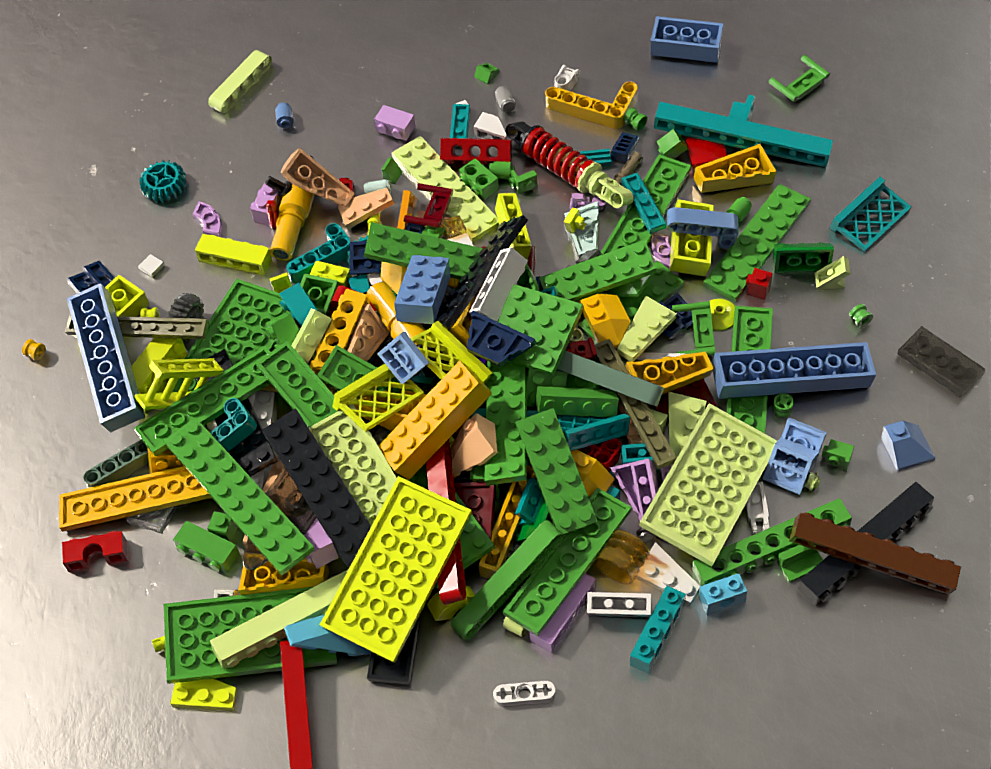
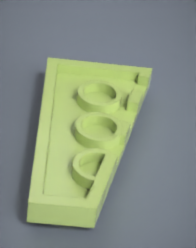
M645 296L617 348L618 355L628 361H635L676 319L677 313Z
M668 392L669 445L677 458L701 418L707 401Z

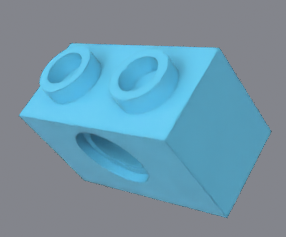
M739 573L700 586L699 599L707 615L744 603L747 597V589Z

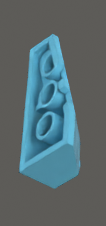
M324 615L284 627L290 646L312 650L321 648L329 650L330 653H336V651L345 652L349 656L371 654V651L321 627L320 623Z

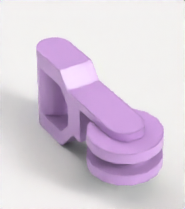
M573 193L569 208L578 209L598 201L600 211L605 208L606 201L596 195L592 198V202H590L589 197H586L583 193Z

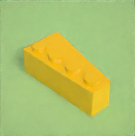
M246 554L238 591L240 595L315 587L328 580L330 570L328 564L316 568L313 562L309 563L304 558L281 576L264 555Z

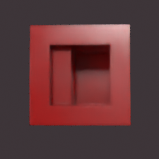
M592 337L588 338V340L569 343L568 349H566V351L593 361L597 357Z

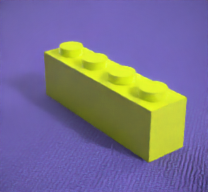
M516 193L498 194L495 211L499 225L503 221H510L513 217L522 216ZM525 225L509 248L512 247L528 260L532 245Z
M202 234L195 248L197 259L200 262L265 275L272 260L269 248L263 245H253L248 242H239L215 235Z

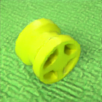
M143 307L140 317L160 318L159 309L157 307L152 309Z

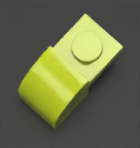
M465 586V600L448 605L442 603L439 591L435 593L427 603L435 621L452 619L459 609H463L475 595L471 587Z

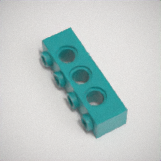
M666 585L630 654V666L647 674L651 672L685 606V593Z

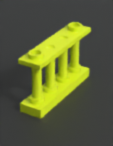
M214 358L152 360L149 367L156 375L147 394H135L134 398L144 410L164 409L192 392L187 391L194 378L200 377L195 387L197 389L205 384L209 377H216L224 370ZM185 378L179 392H172L178 379ZM169 379L163 393H157L162 380Z

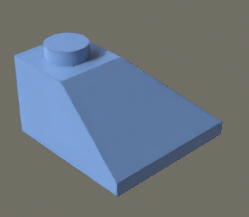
M899 421L884 426L881 439L897 471L935 460V456L919 425L907 421Z

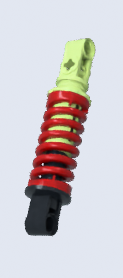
M523 121L510 123L506 126L505 132L507 137L520 145V152L523 155L534 159L543 167L548 168L549 171L562 177L563 180L575 186L578 191L582 193L589 191L592 195H597L614 208L624 207L633 202L632 192L617 181L609 178L605 172H601L602 166L593 160H588L585 155H581L577 150L574 151L565 142H560L557 137H553L551 133L546 132L542 126L535 125L530 127Z

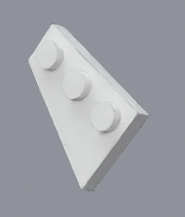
M655 542L637 571L636 579L662 592L666 585L686 594L685 604L691 606L700 591V585Z

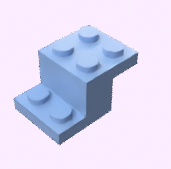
M404 331L377 353L401 384L412 378L429 363Z
M789 417L781 438L774 445L763 480L800 495L808 474L815 467L827 432Z

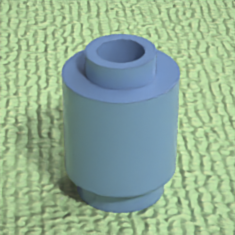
M287 103L278 104L275 109L277 125L281 128L291 127L294 123L292 108Z

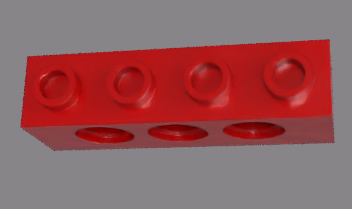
M440 138V160H445L446 163H455V160H462L463 164H467L473 159H477L481 164H490V161L510 162L512 161V140ZM456 146L462 147L463 154L461 156L456 155ZM474 146L480 149L479 156L473 155L472 148ZM491 147L497 148L498 154L496 157L490 155L489 150Z

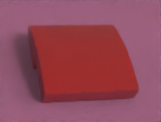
M693 137L686 138L693 169L727 156L724 144Z

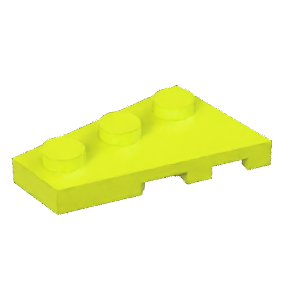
M216 679L174 683L170 704L172 707L234 711L238 691L235 687Z

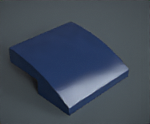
M367 241L350 242V275L381 273L382 261L364 257Z
M96 261L84 266V272L69 277L68 284L76 293H79L100 283L106 287L114 279V276L100 261Z
M678 292L665 303L659 302V304L672 310V305L688 304ZM692 311L677 312L676 319L663 332L672 339L692 328Z

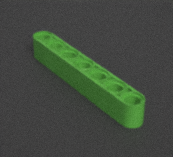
M549 520L542 522L453 618L450 624L464 640H468L475 635L563 538V534Z

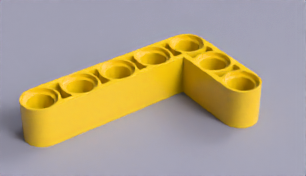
M634 82L624 83L612 104L557 87H550L545 91L546 107L550 110L606 127L620 129L625 124L623 119L626 112L633 108L637 102L638 87Z

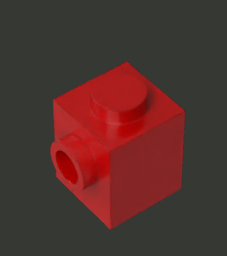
M754 268L753 273L749 274L746 280V285H748L747 295L766 300L771 287L773 273Z

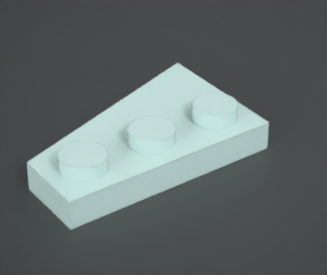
M598 201L578 208L581 217L585 219L583 223L587 224L583 231L576 229L574 234L571 233L579 257L588 250L598 249Z

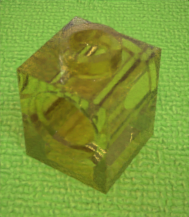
M460 215L443 221L447 240L467 233Z

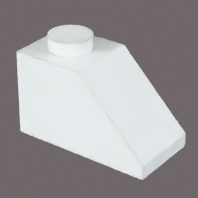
M482 112L474 125L475 138L507 139L506 132L499 118L493 114Z

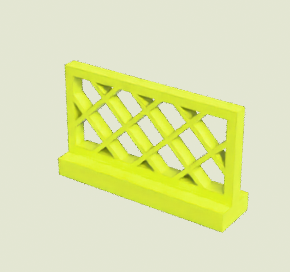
M439 321L434 322L431 328L410 338L413 343L423 346V348H417L429 361L427 366L440 379L446 375L442 369L450 371L454 364L456 365L459 361L472 369L484 384L487 383L492 375V372L477 357L468 352L467 348L443 327ZM427 346L435 348V352L427 350ZM428 356L436 358V362L429 359ZM441 360L449 361V365L441 363Z
M383 364L335 393L332 407L337 411L342 410L364 432H367L424 395V391L411 379L403 384L391 382L395 375L386 364ZM377 387H388V392L377 391ZM391 387L402 389V394L391 393ZM405 389L413 390L415 394L407 395L404 392ZM371 395L373 396V401L362 400V396ZM376 396L387 397V403L377 402ZM390 398L401 399V403H390ZM348 405H359V410L350 409ZM361 406H372L373 412L361 411ZM376 407L387 408L385 413H377L375 410ZM361 416L372 417V421L366 424L361 420Z

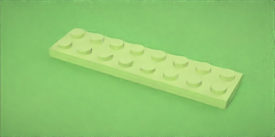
M421 136L392 152L393 158L417 184L422 183L453 189V195L451 196L446 215L452 218L453 223L463 234H468L472 243L498 228L499 222L495 214L468 186H465L463 180H459L460 177L444 160H440V156ZM424 191L430 198L432 197V192Z

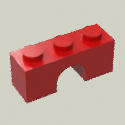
M111 531L108 534L90 535L86 538H73L62 542L63 565L68 572L88 569L89 558L98 552L103 553V557L108 565L128 561L127 540L122 531Z

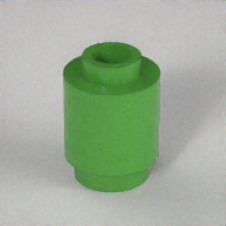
M494 161V163L489 164V171L498 179L511 178L510 171H515V165H512L511 162Z
M740 197L735 200L726 213L736 214L738 216V223H740L751 211L752 204L749 199Z

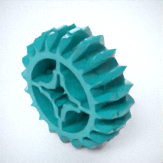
M162 160L161 163L156 161V164H150L149 168H144V172L141 173V178H139V183L145 197H148L150 201L154 200L156 203L159 200L164 203L165 200L170 201L171 198L177 199V194L182 195V190H185L187 180L181 165H178L176 162L172 163L170 160L167 162Z

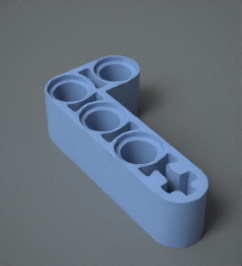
M673 207L667 211V229L677 233L718 237V246L728 249L734 246L739 234L738 216L726 212Z

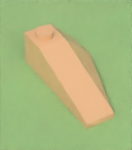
M301 148L291 154L282 167L281 175L293 185L345 207L355 194Z
M477 413L465 421L450 448L453 478L459 476L463 470L467 472L472 470V467L476 464L479 466L485 464L497 453L495 423Z

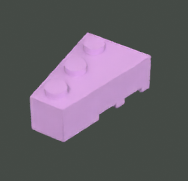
M649 458L611 467L640 521L660 488L655 463Z

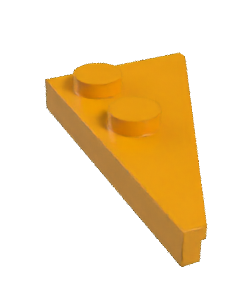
M403 190L397 227L406 230L408 223L404 222V216H413L417 203V197L409 190Z

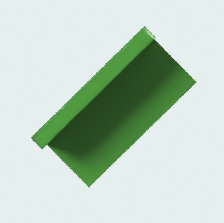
M797 545L779 553L777 563L788 582H793L805 576L823 559L818 551Z

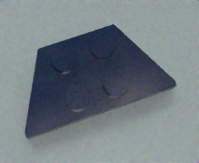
M475 311L471 313L472 323L469 327L470 337L467 342V350L480 358L501 367L536 344V340L528 335Z

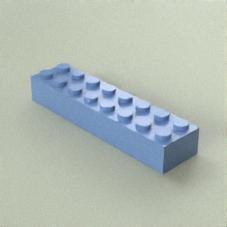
M100 283L68 297V306L100 424L111 433L145 418L144 409L134 398L135 394H139L111 294Z
M867 342L715 353L712 361L714 368L713 376L719 399L871 387L876 377Z

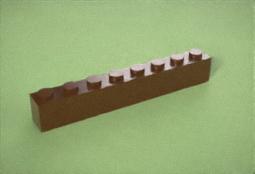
M800 513L794 520L789 542L947 595L957 589L961 566L956 565L951 560H941L935 558L933 554L920 553L912 547L899 546L891 540L875 538L871 533L857 532L850 526L836 525L832 520L815 518L811 513Z

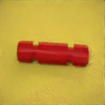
M268 200L266 208L268 210L271 229H277V204L275 200Z

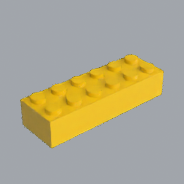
M459 361L378 447L392 469L407 480H410L482 405L492 392L472 369Z

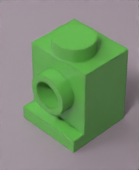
M831 439L829 445L824 446L821 456L825 457L824 462L832 466L843 467V471L847 472L854 446Z

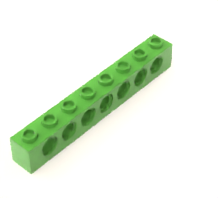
M840 498L807 512L821 520H832L839 526L851 525L852 516ZM796 517L722 548L712 567L699 559L694 560L692 571L700 585L703 586L738 573L739 575L745 572L751 573L761 565L773 563L778 558L779 553L798 545L789 542L788 538L791 535ZM769 544H775L777 547H771ZM751 552H757L759 555H752ZM732 560H739L740 563H734ZM714 568H721L722 571H715Z

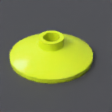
M725 299L710 300L713 330L723 331L733 327L735 305Z

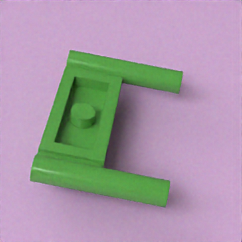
M806 55L801 57V61L811 69L787 87L773 77L769 80L772 86L793 102L797 101V99L800 100L830 76L828 71Z
M710 301L672 305V311L675 313L692 311L696 350L680 351L677 353L706 352L708 356L715 355Z

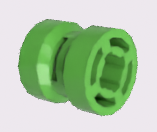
M630 108L626 112L623 121L627 125H632L635 130L640 131L645 127L648 117L643 113L640 114L637 109Z

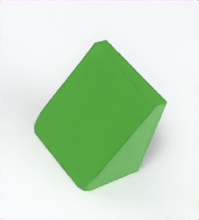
M484 63L477 66L474 76L484 83H489L500 70L489 63Z
M392 157L387 159L381 169L383 179H387L393 184L397 182L402 174L401 168Z

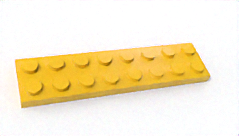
M181 466L60 494L59 529L64 532L212 497L186 467Z

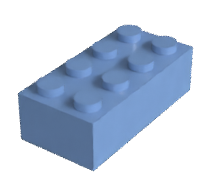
M656 16L651 37L650 55L718 62L723 37V23Z
M412 255L394 302L396 321L433 324L435 322L451 276L449 258Z

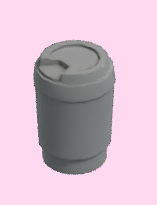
M506 86L497 88L495 94L500 109L504 112L513 111L516 102Z

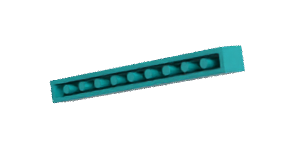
M659 102L653 129L667 132L674 129L680 135L742 149L761 144L766 154L827 167L833 144L831 139Z

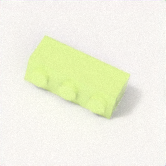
M312 308L291 345L307 364L332 318Z

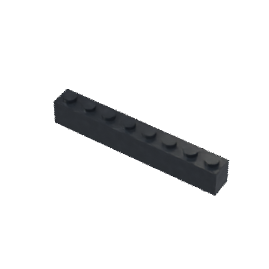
M914 482L857 532L871 533L875 538L881 540H898L904 534V530L907 527L912 528L919 521L921 515H927L933 509L934 496L919 483ZM828 555L799 580L798 589L814 605H818L821 601L824 603L831 597L832 592L836 588L839 590L846 584V580L850 576L855 577L861 571L862 566Z

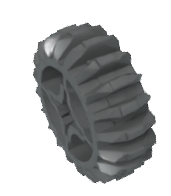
M191 293L178 295L173 305H171L170 311H168L167 318H204L202 299ZM182 339L183 343H184V342L187 343V342L190 340V339Z

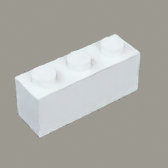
M588 592L587 614L589 616L650 618L652 614V595L646 593Z

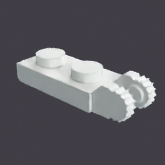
M763 481L757 482L745 504L752 535L758 533L757 521H763V531L770 528Z

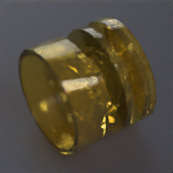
M615 530L612 538L608 540L606 547L602 549L596 558L595 563L610 579L618 583L630 585L637 577L639 567H642L645 564V560L650 556V550L635 535L626 531Z

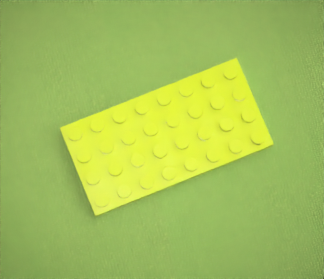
M398 476L327 609L320 626L395 663L466 526L472 510Z

